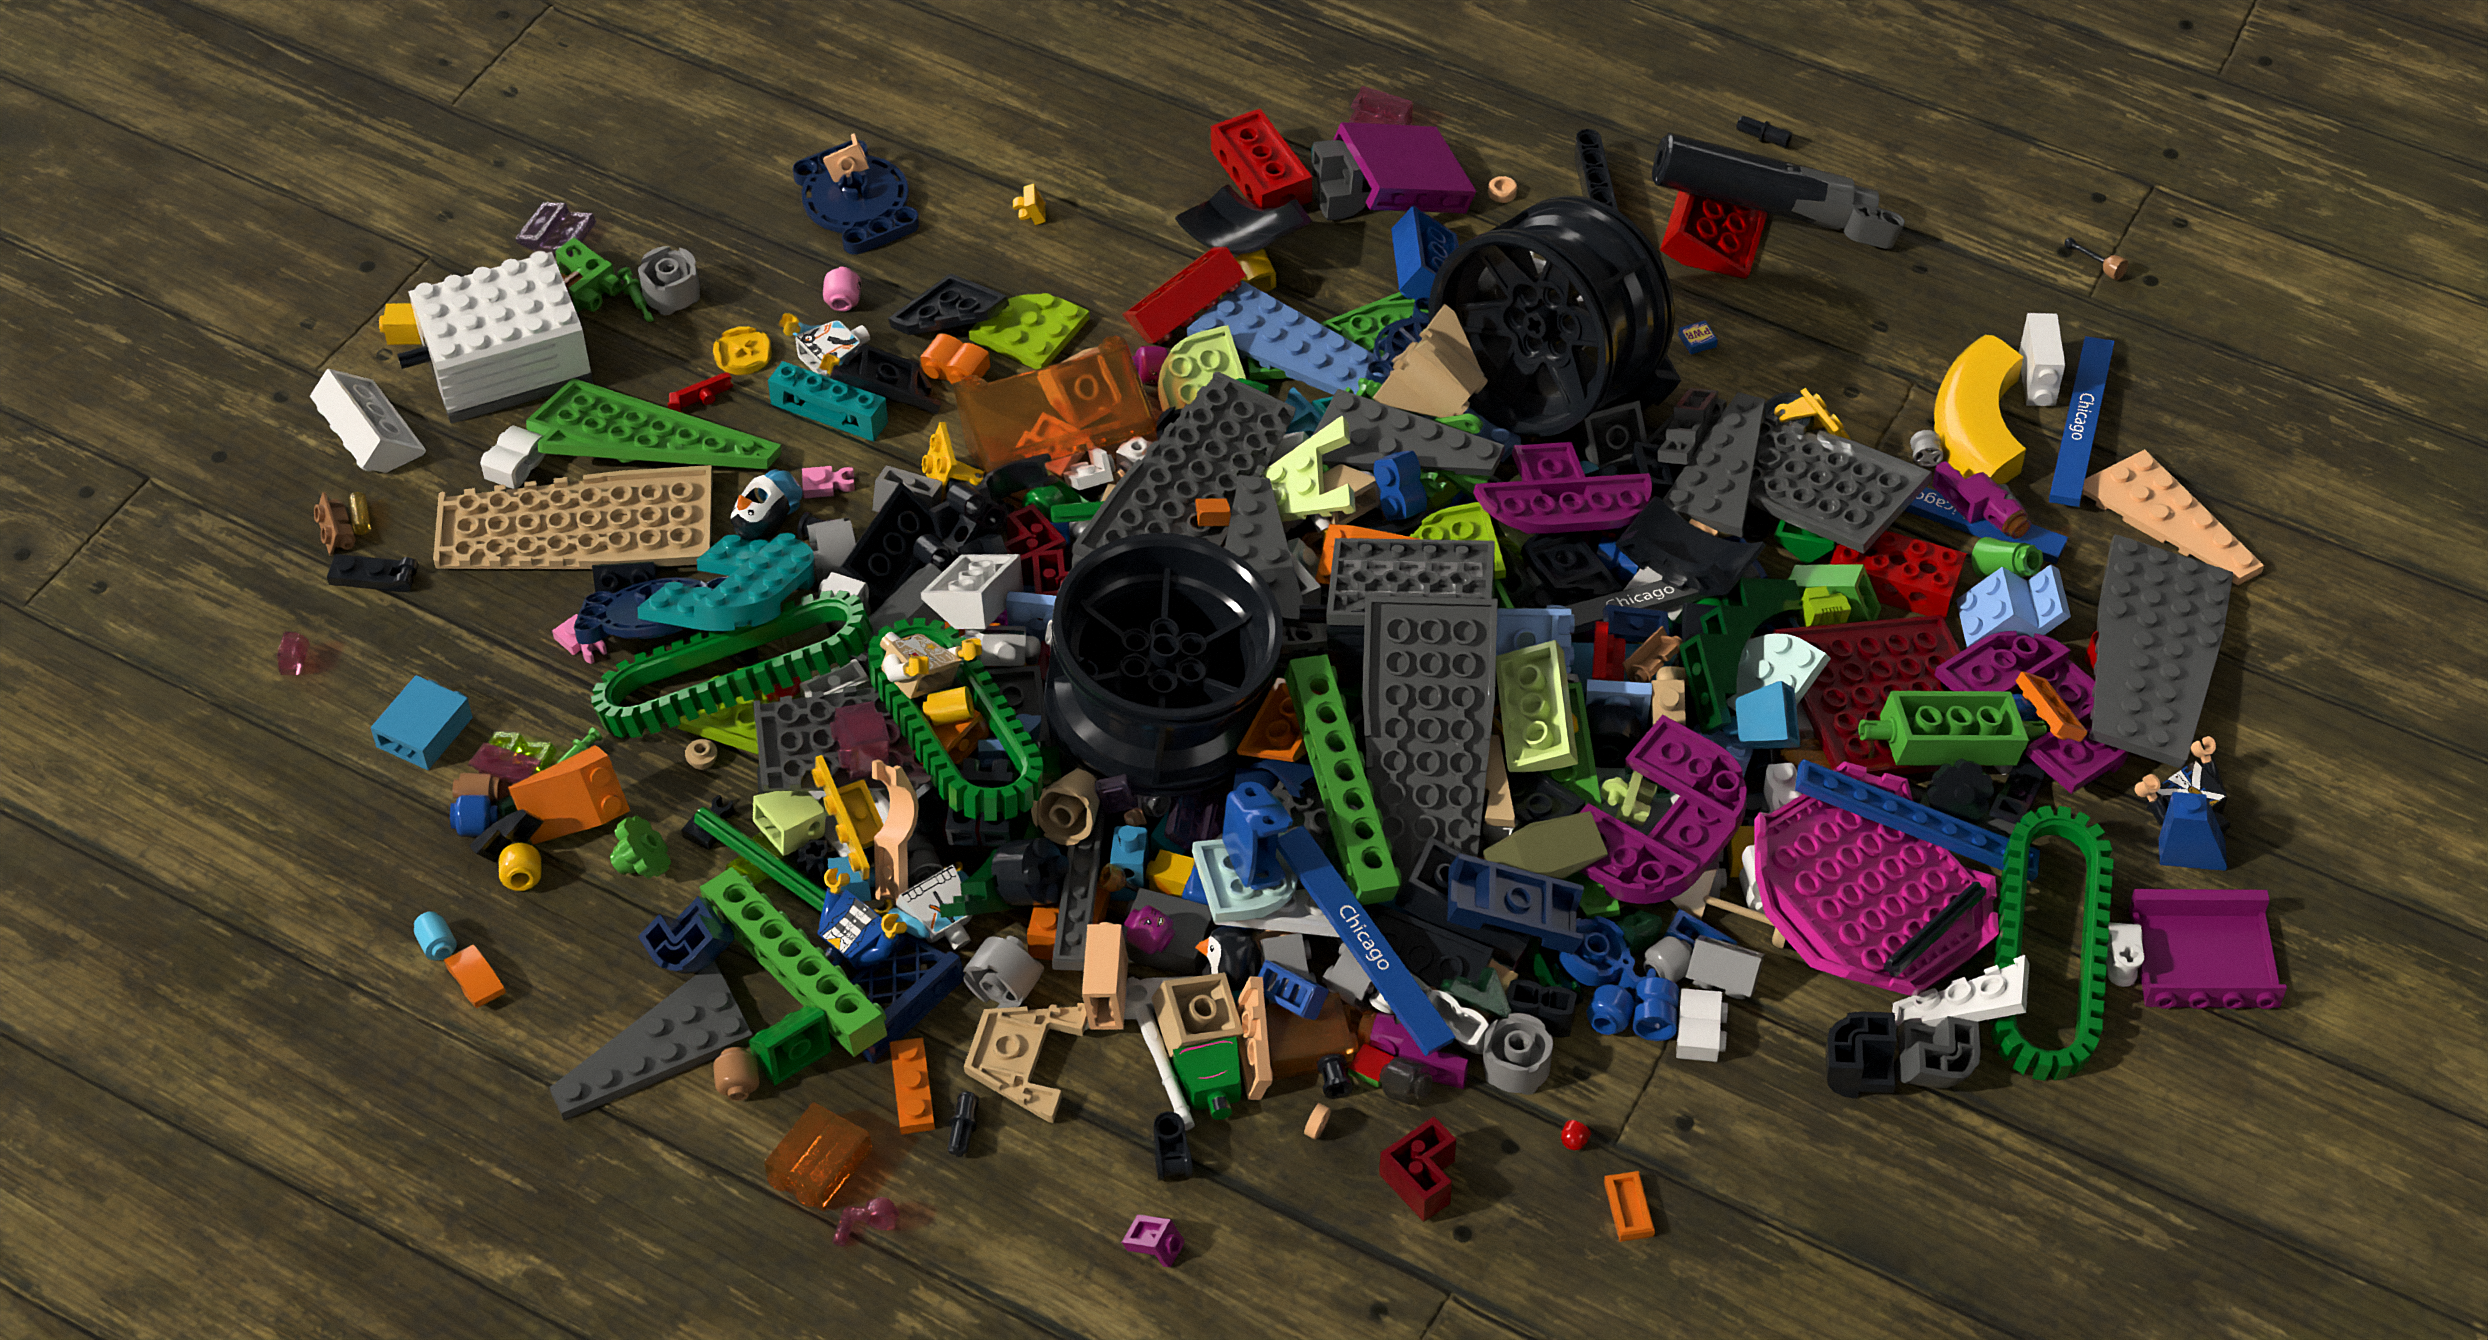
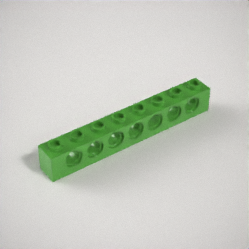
M1327 654L1292 659L1288 663L1284 678L1349 889L1361 906L1391 901L1401 886V874L1398 867H1394L1391 859V842L1388 837H1384L1382 813L1379 808H1375L1373 802V785L1370 779H1366L1364 773L1365 761L1363 753L1357 751L1355 745V728L1352 722H1348L1346 716L1347 704L1345 696L1339 694L1336 668L1330 665ZM1313 691H1318L1322 695L1315 694ZM1321 719H1327V720H1329L1331 723H1326V722L1322 721ZM1330 747L1337 748L1340 752L1333 751ZM1339 776H1345L1350 781L1342 780ZM1348 805H1354L1359 810L1351 809ZM1357 834H1363L1368 839H1362ZM1365 863L1374 864L1377 869L1370 868Z
M731 867L699 887L702 898L708 901L721 922L730 925L735 939L803 1007H816L825 1012L828 1031L854 1057L887 1036L884 1023L887 1017L881 1006L876 1002L872 1004L858 984L853 985L849 982L843 969L839 965L833 966L822 948H815L802 929L796 930L786 913L782 910L778 912L764 892L758 893L747 875L741 876Z

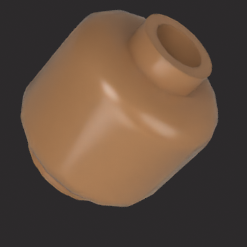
M741 1047L725 1049L714 1061L716 1090L720 1094L728 1096V1099L732 1101L744 1100L758 1088L760 1083L758 1062L756 1057L749 1053L747 1049Z

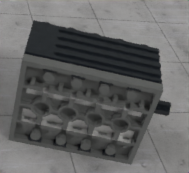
M1335 538L1328 605H1300L1299 622L1327 623L1328 659L1330 665L1336 668L1338 675L1337 685L1342 688H1350L1355 683H1363L1365 596L1495 599V541Z

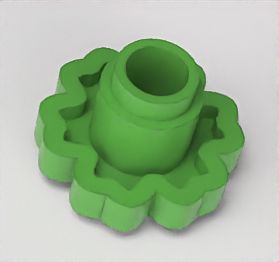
M636 815L633 818L627 817L617 824L615 835L619 842L610 854V861L620 874L626 875L637 872L650 879L653 876H660L669 869L671 860L666 854L668 847L663 841L661 834L658 831L652 830L647 820Z

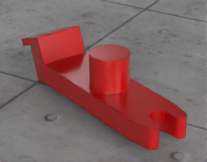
M725 372L679 391L669 393L668 409L682 413L683 407L701 400L705 405L712 404L715 401L714 395L733 387L730 381L732 379L729 372Z

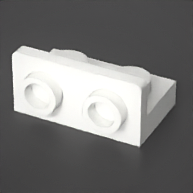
M1091 446L1087 448L1091 465H1088V462H1081L1071 465V471L1063 472L1065 483L1075 489L1082 490L1114 481L1112 472H1115V464L1111 454L1107 455L1106 451Z

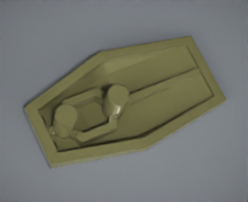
M1591 811L1530 823L1483 851L1485 860L1560 880L1608 856Z

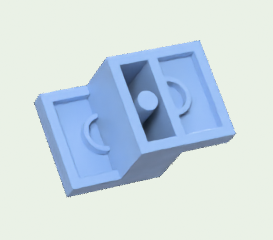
M2051 564L2028 581L2001 567L1956 599L1967 647L1972 646L1989 635L2005 631H2017V636L2025 635L2032 638L2035 633L2045 635L2071 617L2060 571Z

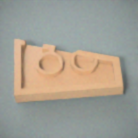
M1250 976L1235 1004L1244 1032L1242 1037L1237 1038L1238 1058L1248 1100H1261L1267 1088L1272 1084L1273 1072L1270 1067L1263 977Z

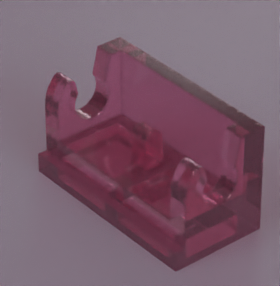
M1365 86L1360 88V92L1351 105V109L1355 111L1352 113L1349 123L1410 125L1412 123L1413 101Z

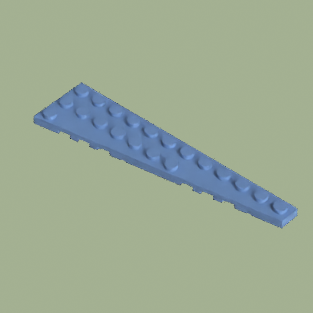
M1242 281V285L1239 288L1226 294L1216 305L1211 307L1187 328L1188 337L1198 332L1228 325L1240 358L1245 359L1248 356L1258 360L1259 365L1267 369L1271 367L1285 371L1287 377L1303 381L1307 385L1335 395L1337 389L1345 391L1347 387L1351 388L1354 394H1356L1359 390L1358 380L1365 378L1368 364L1375 361L1373 353L1245 281ZM1373 373L1374 375L1379 377H1386V375L1382 373ZM1468 407L1463 413L1473 414L1483 422L1480 432L1473 435L1505 445V453L1501 462H1504L1512 454L1514 445H1521V436L1493 425ZM1421 414V417L1426 418V419H1429V420H1431V419H1437V418H1435V417L1426 416V415H1422V414Z

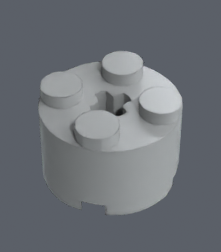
M663 246L653 249L643 256L638 273L643 297L650 307L657 309L662 315H670L674 311L686 308L700 299V284L696 261L688 250L679 248V251L670 250V246Z
M849 517L807 525L810 539L809 544L814 555L817 583L821 584L824 579L829 577L831 572L841 575L839 567L856 544L853 528Z
M1010 935L1006 939L988 937L964 968L963 972H966L963 978L967 987L985 1003L992 999L1000 1003L997 1008L1020 1007L1040 979L1044 967L1023 950L1024 944L1018 938Z
M1343 942L1338 951L1341 956L1335 966L1332 965L1327 969L1322 982L1327 985V989L1363 1013L1372 1007L1367 1002L1371 994L1376 993L1378 989Z
M1522 1013L1509 1014L1506 1019L1499 1022L1497 1019L1492 1022L1484 1038L1483 1070L1486 1081L1501 1090L1511 1093L1530 1095L1536 1092L1537 1088L1548 1078L1551 1068L1553 1040L1551 1034L1549 1035L1545 1029V1025L1539 1019Z

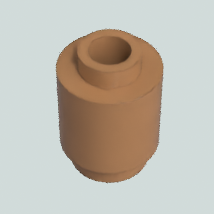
M461 773L459 779H454L453 798H458L460 795H487L491 800V806L492 803H500L502 794V781L500 777H494L493 774Z

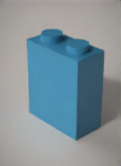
M415 675L370 728L377 748L429 770L473 717L468 698L459 691L453 692L446 689L434 680H426Z

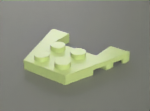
M1343 416L1337 418L1264 470V478H1270L1281 522L1306 519L1307 515L1319 513L1322 517L1332 516L1334 511H1343L1345 514L1356 512L1354 490L1349 484L1327 493L1324 492L1322 455L1350 444L1349 423Z

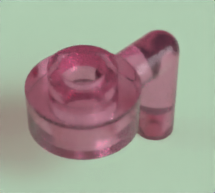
M884 1197L868 1200L865 1207L848 1206L842 1212L832 1242L840 1247L845 1246L854 1221H864L869 1226L879 1230H892L899 1217V1210L891 1200Z

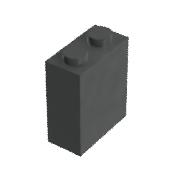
M1140 888L1135 900L1130 899L1128 903L1126 918L1134 908L1140 911L1144 906L1151 905L1172 918V929L1176 933L1163 953L1157 951L1149 955L1127 941L1126 933L1128 927L1122 925L1128 961L1184 976H1196L1204 954L1195 947L1201 941L1208 939L1216 927L1209 905Z

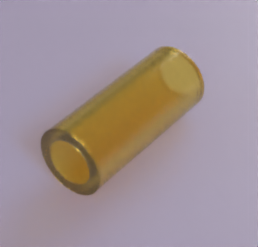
M354 492L348 496L352 529L355 534L364 535L371 530L367 499L364 493Z

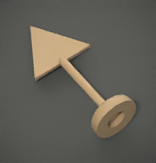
M1718 868L1706 870L1693 886L1682 894L1670 899L1678 909H1682L1699 920L1702 919L1707 903L1773 925L1763 913L1709 896ZM1775 927L1772 943L1774 946L1783 949L1786 939Z

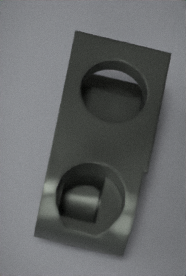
M1503 546L1500 548L1502 559L1507 558L1508 562L1505 567L1506 578L1499 580L1509 599L1519 605L1537 587L1528 576L1523 561Z

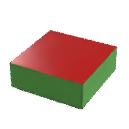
M1364 1043L1349 1066L1348 1075L1379 1088L1394 1064V1056Z

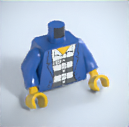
M838 868L829 869L824 875L825 884L829 888L826 891L817 933L828 947L825 954L829 962L836 966L840 965L844 960L855 970H861L864 966L867 967L886 960L899 938L898 934H902L907 930V924L905 922L896 923L899 917L898 914H886L882 918L847 889L843 892L841 887L849 884L850 876L847 873H841L837 880Z

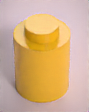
M964 686L928 694L927 701L923 702V711L927 721L931 720L933 725L937 726L973 718L974 706L969 688Z

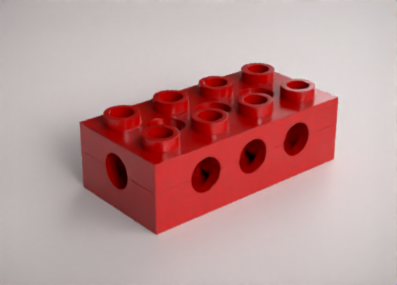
M1260 108L1211 126L1212 153L1246 199L1256 205L1255 208H1277L1284 206L1293 199H1297L1300 205L1312 202L1311 174Z
M1885 531L1864 554L1838 543L1830 565L1864 564L1880 603L1926 616L1942 615L1946 621L1962 578L1967 553Z

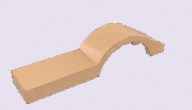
M877 759L872 761V778L881 780L886 785L890 794V809L885 824L874 837L876 899L883 902L886 899H890L893 905L896 906L899 895L908 890L907 841L912 836L917 823L919 804L917 794L903 768L900 766L890 767L884 765L883 761Z

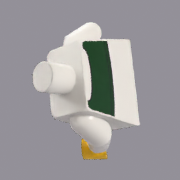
M988 626L979 633H968L965 629V635L963 636L966 639L979 638L981 640L982 654L977 656V660L980 659L984 666L1023 667L1036 666L1038 663L1041 648L1040 641L1034 636H1026L1025 626Z

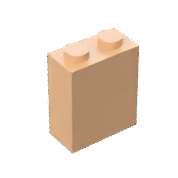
M1103 922L1100 924H1088L1082 996L1090 1030L1124 1028L1128 956L1121 924Z

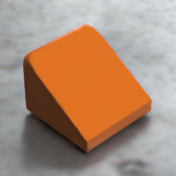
M1227 498L1195 500L1198 526H1229L1231 509Z

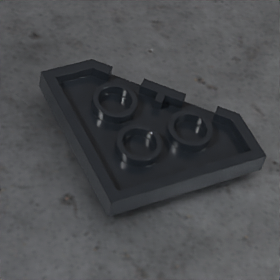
M950 273L890 316L888 321L891 328L907 335H914L988 321L998 316L1010 304L1006 295Z

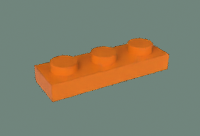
M2021 671L2015 681L2023 690V697L2036 707L2037 715L2050 725L2051 733L2061 740L2069 738L2081 742L2088 733L2047 679Z
M923 1037L890 1042L901 1135L935 1130Z

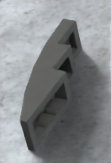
M1696 388L1688 389L1674 407V419L1666 428V441L1658 450V462L1684 465L1689 463L1705 434L1718 399L1719 391Z

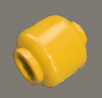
M514 843L504 848L499 855V878L502 884L514 891H525L538 884L542 871L541 856L538 850L526 843Z

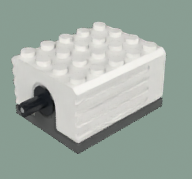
M537 251L530 258L524 260L508 259L499 267L491 269L479 267L474 270L473 274L462 277L450 275L445 278L444 282L433 285L421 283L415 290L408 291L422 347L397 354L401 369L428 362L450 424L553 395L572 378L590 384L593 383L581 323L552 252Z

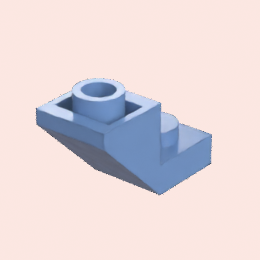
M1016 715V720L1019 719L1024 726V732L1027 731L1032 742L1036 741L1040 735L1041 715ZM997 737L978 740L976 759L980 760L981 767H992L993 761L996 759H1006L1010 761V764L1013 763Z

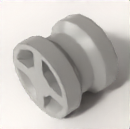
M1923 430L1911 437L1910 445L1913 450V460L1917 466L1929 468L1936 466L1943 460V451L1940 447L1941 440L1937 432Z

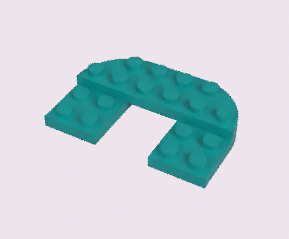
M792 533L779 534L770 543L766 540H745L737 535L724 536L697 559V570L729 576L712 591L708 587L694 588L683 586L680 582H669L637 607L638 619L707 631L735 630V627L746 626L749 623L752 627L764 624L781 614L780 602L795 589L809 590L814 584L813 550L806 543L796 539V536Z

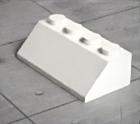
M327 368L310 397L317 405L318 412L325 416L331 424L330 428L344 442L343 446L356 458V463L360 468L368 472L374 470L387 473L425 454L426 449L374 380Z
M1020 554L960 555L921 592V599L954 629H966L968 633L982 632L1005 610L1008 591L1022 592L1024 590Z

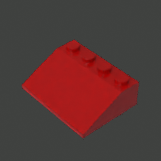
M1678 191L1660 251L1685 266L1746 279L1750 274L1768 213Z

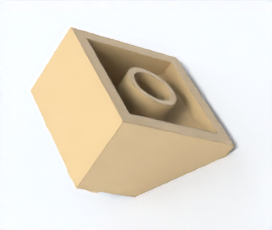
M1225 973L1165 980L1151 997L1169 1059H1173V1049L1235 1036L1237 1039L1244 1034Z

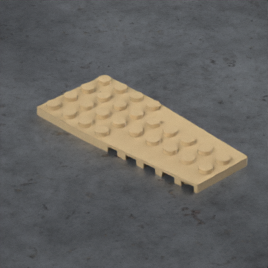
M712 465L583 475V481L568 482L567 477L555 478L554 484L537 486L536 481L524 482L525 488L506 490L505 485L494 486L495 491L476 493L475 488L464 489L463 495L446 497L445 492H440L433 560L437 569H592V565L654 561L657 567L697 565V559L711 548Z

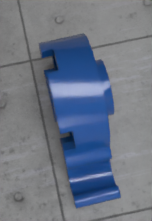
M1595 916L1594 919H1576V932L1584 934V940L1574 954L1558 951L1559 962L1564 971L1575 981L1587 986H1602L1616 981L1632 997H1635L1636 985L1641 980L1652 978L1656 975V970L1653 968L1649 969L1645 977H1639L1634 974L1633 966L1635 960L1630 955L1629 947L1627 948L1626 942L1622 937L1624 935L1623 930L1613 921L1601 916Z

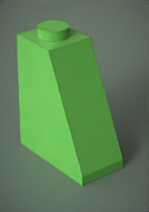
M1864 564L1795 565L1790 577L1787 578V580H1796L1801 599L1805 588L1826 586L1829 594L1842 593V595H1845L1851 607L1846 623L1877 621L1881 606Z

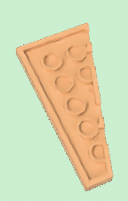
M2145 449L2085 479L2082 496L2086 495L2097 501V507L2105 511L2109 508L2122 515L2124 522L2164 544L2168 541L2179 547L2178 552L2186 557L2193 555L2206 564L2233 572L2232 582L2234 584L2240 585L2262 573L2264 565Z

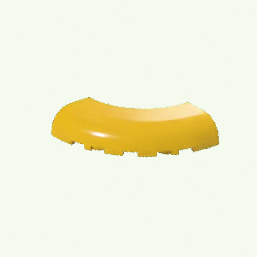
M1993 335L1980 337L1968 346L1949 368L1939 388L1935 402L1934 431L1940 436V447L1943 451L1944 461H1947L1954 469L1958 470L1964 479L1984 472L1997 484H2005L2021 473L2026 448L2014 438L2006 427L2000 413L1999 401L2004 393L2018 382L2023 356Z

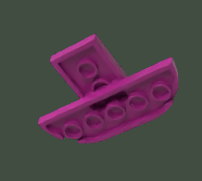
M1571 442L1514 445L1512 456L1522 481L1480 483L1475 485L1473 492L1484 511L1510 527L1522 530L1527 534L1608 530L1622 528L1632 523L1649 502L1652 482L1649 473L1585 477Z

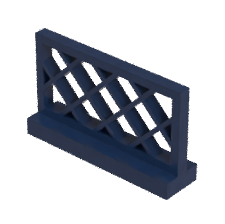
M904 932L897 939L886 960L865 967L849 981L853 985L858 984L862 989L869 988L867 999L872 1004L875 1002L878 1004L893 1002L884 1011L887 1017L884 1021L887 1036L862 1052L866 1060L874 1064L890 1049V1042L899 1041L964 981L965 973L963 972L960 956L951 951L944 954L923 940ZM907 944L916 949V954L898 956V952ZM937 961L931 969L921 970V962ZM916 963V971L898 974V966ZM893 967V975L875 977V973L879 969ZM916 981L908 990L898 992V983ZM893 984L892 993L875 995V987Z

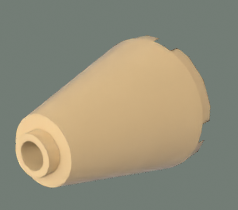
M1077 768L1043 788L1039 801L1033 800V807L1031 808L1035 826L1037 827L1039 824L1045 832L1044 836L1060 845L1079 843L1094 828L1104 784L1099 782L1089 772Z

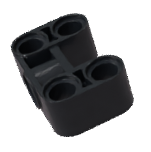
M963 482L954 484L947 493L946 500L949 506L961 513L959 515L960 520L949 537L941 541L933 535L925 534L919 537L913 546V553L917 559L926 565L928 563L936 565L942 572L959 557L957 551L959 546L986 534H996L1006 519V512L1002 506Z

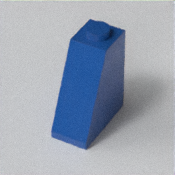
M2172 792L2158 839L2159 864L2226 871V841L2206 794Z

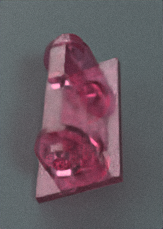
M484 742L468 765L474 767L481 774H493L494 777H500L501 780L506 777L508 782L516 784L534 775V771L540 765L541 760Z

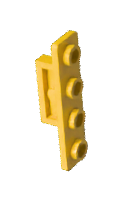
M823 755L817 756L815 768L812 769L815 784L818 788L823 787L825 791L824 804L830 816L835 815L839 825L835 826L841 844L847 843L851 852L847 856L853 872L859 871L862 880L869 879L870 866L863 849L874 845V837L881 831L884 824L865 780L836 788Z

